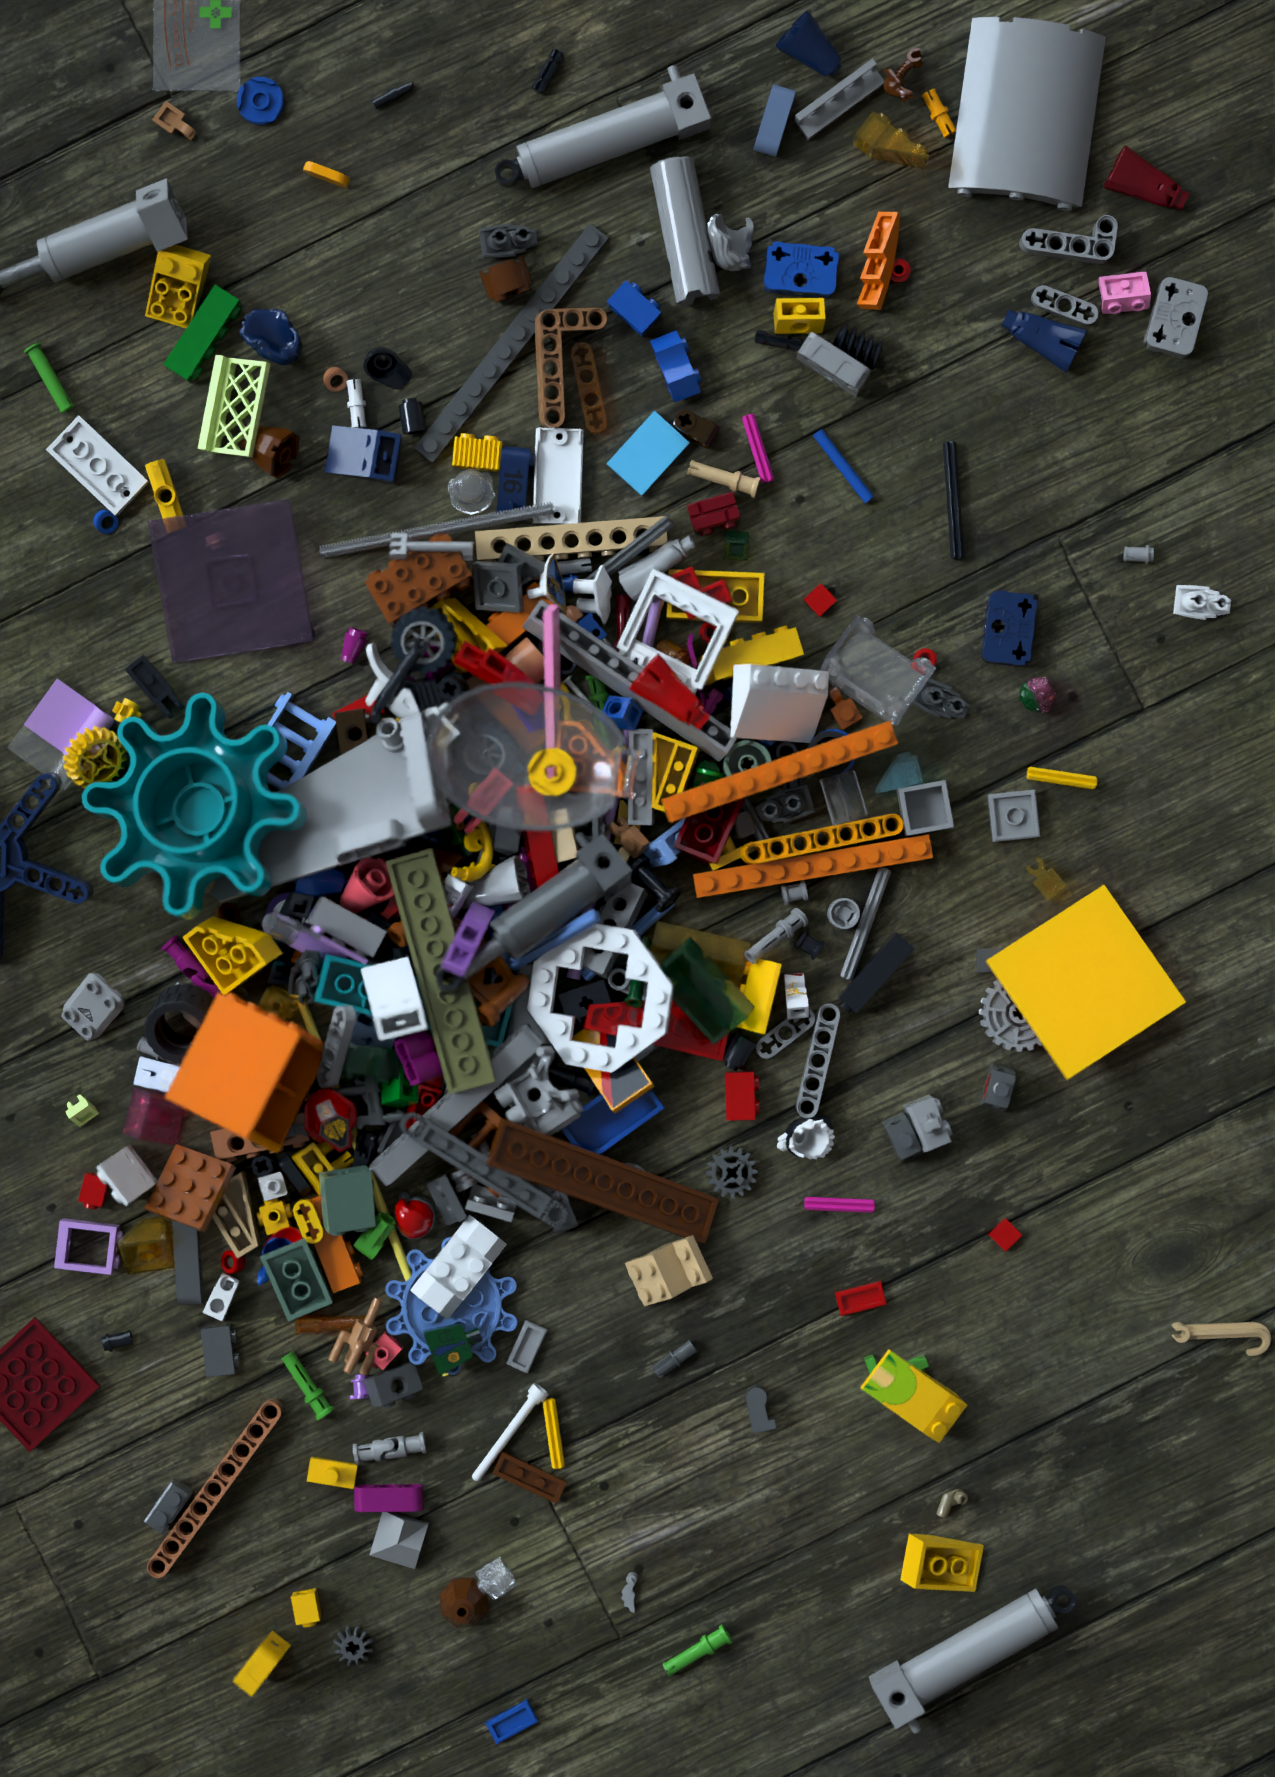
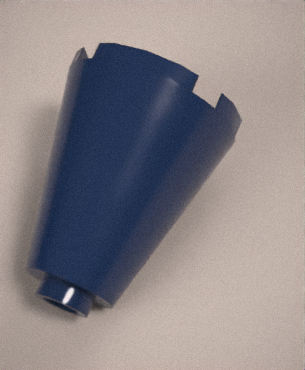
M805 11L792 24L788 32L786 31L775 45L779 51L824 77L828 74L833 76L841 67L839 64L841 61L840 56L812 14L808 11Z

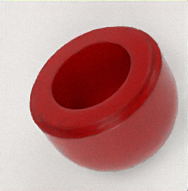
M233 1250L225 1251L221 1257L222 1269L227 1274L239 1273L245 1266L244 1255L237 1259ZM230 1256L234 1261L232 1268L227 1264V1259Z

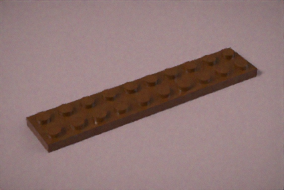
M505 1119L500 1120L486 1163L489 1167L680 1237L686 1238L693 1235L699 1244L706 1243L719 1201L716 1197Z

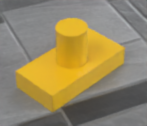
M731 836L727 840L722 852L723 856L720 857L718 864L709 863L712 871L741 858L740 851L742 847L736 849ZM750 847L748 854L755 851V847Z
M311 1456L307 1482L354 1489L358 1465Z

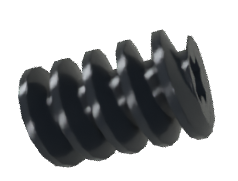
M845 324L839 329L832 345H838L837 348L841 351L846 349V354L849 356L854 353V359L857 361L863 358L864 366L872 362L871 369L873 370L883 350V341L880 340L874 345L873 336L865 341L866 333L862 332L857 337V329L853 328L848 332V324Z

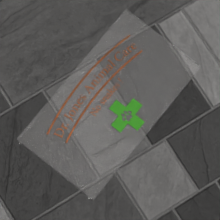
M154 0L153 91H239L240 0Z

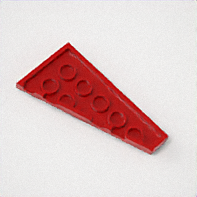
M738 992L672 997L668 1031L651 1045L723 1061ZM643 1000L644 1004L640 1008L627 1006L625 1002L589 1005L583 1029L617 1037L618 1026L621 1024L642 1028L646 1000Z

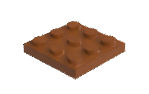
M176 1144L145 1209L205 1233L236 1167L230 1163Z

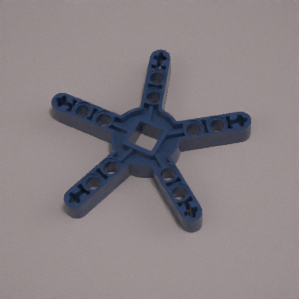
M54 772L39 775L3 823H0V958L3 954L4 890L20 882L77 904L89 900L93 895L94 890L90 882L28 859V850L23 837L62 786L61 777ZM50 779L52 787L44 789L47 785L45 780ZM32 796H35L39 801L37 808H33L30 805V798ZM17 815H21L24 818V825L22 827L16 824L15 818ZM33 869L39 871V881L32 878L31 872ZM55 877L61 879L63 883L61 889L55 888L53 884ZM82 887L81 892H83L84 895L79 897V892L73 889Z

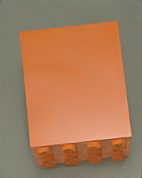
M229 992L227 996L218 993L165 1098L277 1154L317 1077L324 1050V1042L301 1027L288 1023L270 1012L267 1013L258 1006L247 1003Z

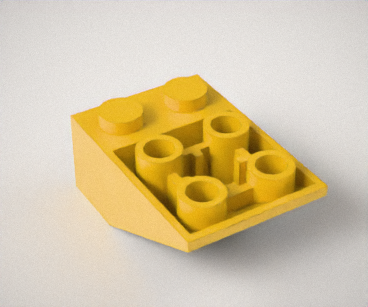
M176 244L158 251L145 316L187 328L195 316L199 305L211 255Z

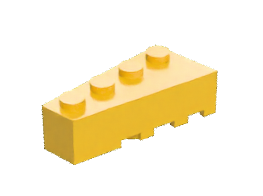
M787 625L774 629V634L767 636L765 632L752 635L753 640L744 642L743 638L731 641L730 646L722 648L705 686L719 679L724 681L733 678L734 665L773 666L804 655L796 627L788 629ZM704 655L696 659L698 667Z

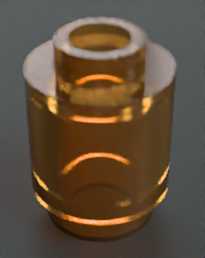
M670 639L659 642L655 648L686 665L690 663L688 652Z

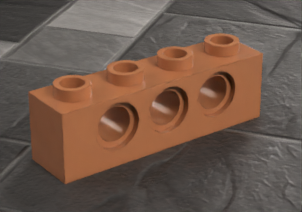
M304 1112L297 1114L294 1125L304 1124ZM226 1128L210 1132L215 1158L222 1159L224 1162L236 1161L237 1156L246 1154V1158L260 1156V1151L267 1150ZM299 1134L296 1137L284 1139L278 1152L283 1151V1146L292 1144L293 1148L307 1146L306 1141H310L312 1137ZM235 1136L243 1138L244 1147L242 1149H237L233 1146L232 1142Z

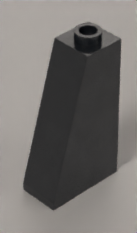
M893 932L838 996L841 1000L839 1005L848 1013L852 1010L858 1013L915 948L899 934Z

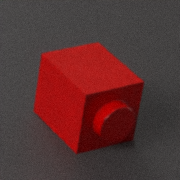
M85 1173L78 1202L84 1203L83 1207L94 1210L104 1206L110 1187L109 1183L105 1185L96 1173Z

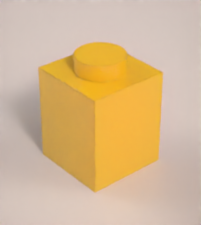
M317 1588L293 1592L291 1601L296 1625L302 1624L303 1627L317 1625V1621H320L322 1617Z

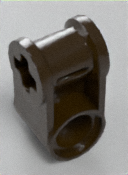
M689 410L679 411L673 421V427L677 432L706 449H710L720 430L716 423L702 418ZM684 417H687L689 419L688 424L690 425L686 424L685 427H682L679 419L683 420Z

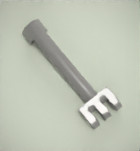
M394 533L391 535L390 558L407 559V551L462 552L464 560L470 561L473 559V542H408V535L405 533Z

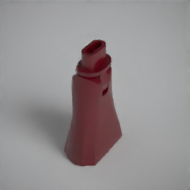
M1126 145L1123 146L1118 154L1113 169L1104 184V189L1132 196L1169 209L1173 206L1182 210L1189 196L1188 192L1181 189V185H1178L1171 177L1152 166Z

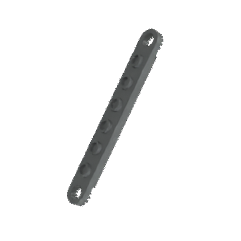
M411 1112L402 1118V1132L422 1146L547 1224L558 1227L566 1222L568 1217L567 1208L556 1199L522 1178L487 1166V1156L420 1114ZM416 1118L419 1121L420 1127L417 1131L412 1132L406 1128V1121L408 1119ZM552 1208H560L563 1212L562 1218L558 1221L551 1220L549 1211Z

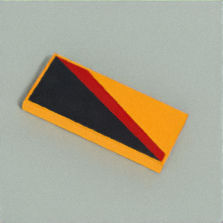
M582 1029L572 1036V1040L616 1047L617 1037ZM635 1057L612 1073L585 1068L614 1113H617L654 1087Z

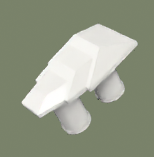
M603 565L599 567L594 580L575 578L573 591L574 594H594L595 599L578 598L577 608L582 613H597L601 617L603 624H606L611 612L610 598L612 593L610 586L612 581Z
M1176 586L1173 614L1201 620L1216 618L1217 615L1230 614L1231 599L1225 595H1220L1218 591L1210 590L1209 587Z

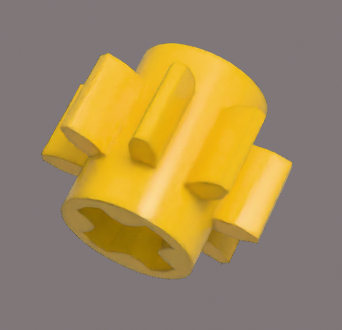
M124 698L122 703L117 701L112 710L116 713L114 720L121 723L128 717H138L141 719L143 714L138 712L141 706Z

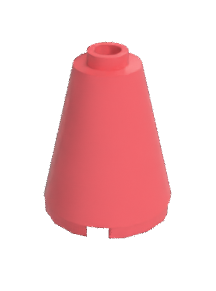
M368 856L357 863L340 897L342 908L357 914L390 899L395 894L384 859L371 858L372 856Z

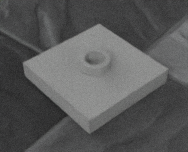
M1036 790L987 795L992 842L1040 837Z

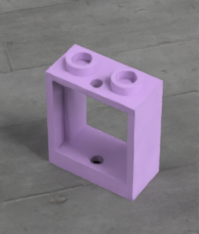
M63 1218L59 1223L54 1268L112 1275L115 1269H119L120 1255H117L118 1245L121 1246L123 1241V1231H120V1225ZM72 1228L110 1232L106 1266L68 1262Z

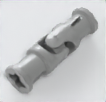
M424 1432L410 1437L402 1435L384 1440H373L370 1444H353V1455L356 1465L370 1460L379 1462L385 1459L407 1457V1454L416 1452L427 1453ZM394 1443L399 1445L398 1450H396Z

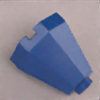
M336 866L293 880V884H290V893L297 892L313 895L314 898L338 895L342 892V889H345L348 883V875H345L342 867Z

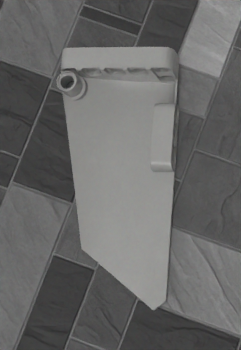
M423 712L402 718L398 722L392 718L383 719L377 726L378 733L369 740L276 792L278 794L291 795L301 802L307 810V819L305 824L297 830H275L268 833L262 840L258 854L262 864L271 875V887L397 848L402 845L405 839L451 825L438 757L429 725ZM229 877L218 878L209 893L220 903L247 895Z

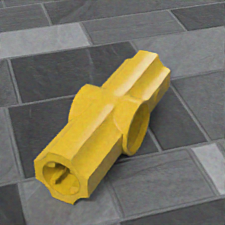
M165 459L146 464L145 467L154 491V498L158 503L167 533L170 534L188 528L178 500V493L174 488ZM165 490H170L172 499L167 503H163L160 497L161 493Z

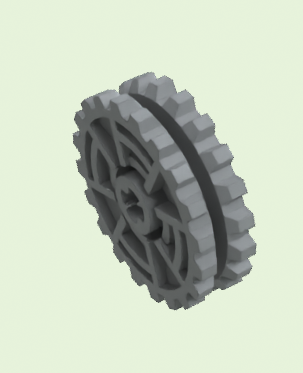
M998 979L993 982L994 987H988L985 990L988 994L987 997H982L980 1000L984 1004L983 1008L979 1009V1014L983 1015L980 1024L987 1028L984 1033L989 1037L993 1036L992 1042L996 1045L1003 1043L1002 1048L1007 1050L1013 1047L1014 1051L1022 1052L1023 1047L1030 1051L1034 1049V1044L1041 1046V1042L1022 1016L1019 1019V1017L1013 1016L1016 1006Z

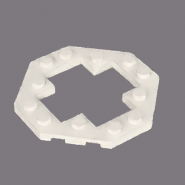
M596 923L534 961L527 1010L565 1064L612 1073L667 1033L674 984L659 967V963L650 950H647L635 930ZM585 947L629 954L626 978L649 982L642 1028L619 1025L616 1047L572 1040L575 1016L553 1012L559 966L581 970Z

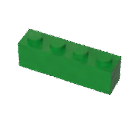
M214 285L163 365L188 383H191L193 379L196 381L203 371L201 366L205 360L209 361L216 351L214 346L219 339L222 341L229 331V328H227L228 324L232 319L235 321L241 313V302L225 290Z

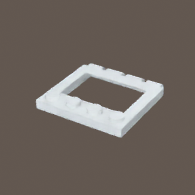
M652 569L617 644V648L620 649L619 653L633 663L636 658H639L637 666L642 669L658 653L679 679L695 694L698 688H704L739 614V610L656 569ZM655 596L717 626L697 670L635 639Z

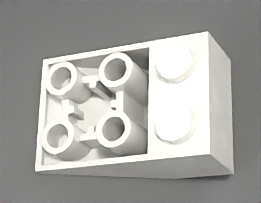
M408 957L361 968L377 1037L380 1041L427 1029L422 1004Z
M131 1145L126 1146L96 1167L99 1170L97 1175L105 1185L109 1183L114 1190L112 1192L114 1198L120 1204L123 1202L125 1206L139 1198L158 1182Z

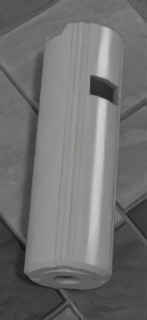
M685 156L658 161V163L650 167V173L667 259L671 268L670 274L676 305H692L695 298L706 295L710 300L716 299L720 296L715 265L712 262V250L694 159Z

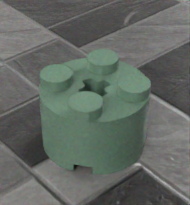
M750 740L735 743L724 756L723 771L727 777L747 770L746 768H741L744 758L747 761H753L751 766L753 768L770 762L771 757L767 749L761 744Z

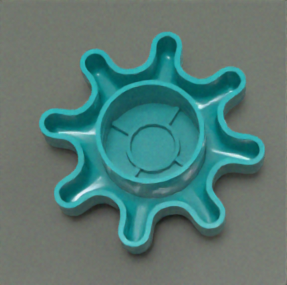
M197 693L190 698L186 707L183 726L177 732L170 735H158L154 728L138 717L124 719L120 723L117 733L120 742L130 755L131 763L127 773L117 782L91 783L84 789L82 794V803L87 810L101 818L117 819L121 826L122 836L120 842L102 860L101 873L103 877L117 886L129 887L148 873H160L164 879L163 905L170 914L183 920H191L200 914L206 887L212 881L221 877H229L240 890L250 896L257 897L266 894L271 887L272 878L259 858L258 850L262 840L268 833L275 830H297L305 824L307 819V810L301 802L288 794L271 793L267 785L269 770L287 752L288 746L285 736L270 725H260L240 740L227 739L224 734L225 709L221 703L206 693Z

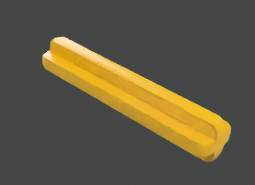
M1028 767L1026 777L1028 780L1087 789H1095L1097 786V777L1036 767Z
M547 1398L543 1402L551 1464L553 1469H561L565 1466L556 1401L554 1398Z

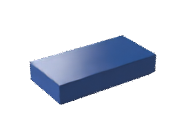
M528 1699L487 1720L485 1724L495 1743L498 1744L534 1725L539 1720Z

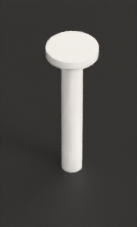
M570 674L562 683H566L593 713L595 711L594 705L570 680L572 677Z

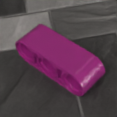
M365 1484L354 1486V1511L414 1512L423 1510V1485Z

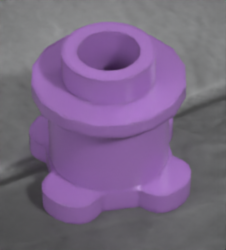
M358 1374L355 1375V1380H351L354 1387V1396H350V1399L369 1398L363 1380L370 1377L369 1374L368 1376Z

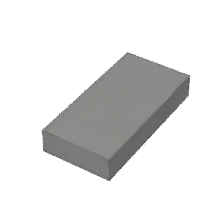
M525 1320L506 1364L528 1374L547 1329Z

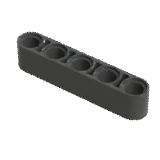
M172 1220L177 1303L179 1306L203 1304L200 1231Z

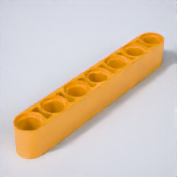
M886 814L750 842L741 848L740 856L745 863L758 864L893 836L902 831L903 820L897 814ZM889 818L895 822V828L892 831L886 828V821ZM866 823L872 826V833L869 836L863 832V826ZM842 828H847L850 836L846 841L840 837ZM821 832L827 837V841L823 846L817 841V836ZM797 837H800L804 842L801 850H797L794 846V841ZM774 842H778L781 846V851L778 855L773 854L771 851V845ZM752 846L758 851V856L754 860L748 856V850Z

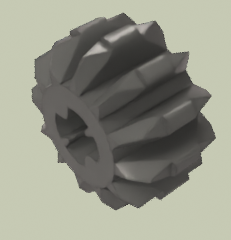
M348 1625L345 1628L346 1633L340 1630L337 1634L340 1639H334L333 1644L338 1646L334 1649V1654H342L339 1662H343L345 1658L348 1659L347 1666L349 1667L352 1665L353 1660H355L357 1666H360L361 1659L368 1661L370 1657L367 1653H372L374 1650L369 1645L373 1642V1638H365L368 1634L367 1629L360 1633L359 1625H356L354 1631ZM351 1641H353L354 1645L358 1644L357 1650L349 1647Z

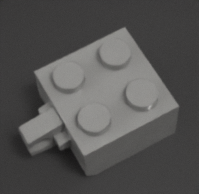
M926 1095L903 1105L923 1152L951 1142L949 1136L953 1135L949 1123L941 1118L940 1114L944 1113L937 1098Z

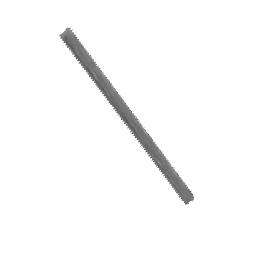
M551 501L550 504L547 502V505L544 502V505L542 503L541 506L535 504V507L532 505V508L529 505V508L526 506V509L525 507L523 509L520 507V510L515 508L514 511L509 509V512L506 510V513L503 510V513L501 511L500 514L494 512V515L493 513L491 515L488 513V516L485 514V517L484 514H482V517L481 515L480 517L477 515V518L474 516V519L471 516V519L468 517V520L462 518V521L459 519L458 522L456 519V522L455 520H453V523L452 521L450 523L447 521V524L442 522V525L440 523L437 525L436 523V526L433 524V527L430 524V527L428 525L427 528L426 526L424 528L421 526V529L420 527L418 529L415 527V530L410 528V531L407 529V532L404 529V532L401 530V533L408 535V542L419 541L420 539L431 538L438 533L443 535L448 533L449 535L466 530L501 525V523L507 524L513 521L533 519V517L539 518V516L554 515V505ZM390 532L389 535L386 533V536L384 533L383 536L378 534V537L375 535V538L372 535V538L370 536L369 539L363 537V540L360 538V541L357 538V541L356 539H354V542L349 540V543L346 540V543L344 541L343 544L337 542V545L334 543V546L331 543V546L328 544V547L327 545L325 547L322 545L323 548L320 546V556L324 559L341 554L387 547L392 542V534Z

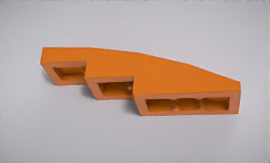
M878 212L863 252L867 257V261L860 277L864 286L857 305L861 309L881 310L895 260L900 223L899 212Z

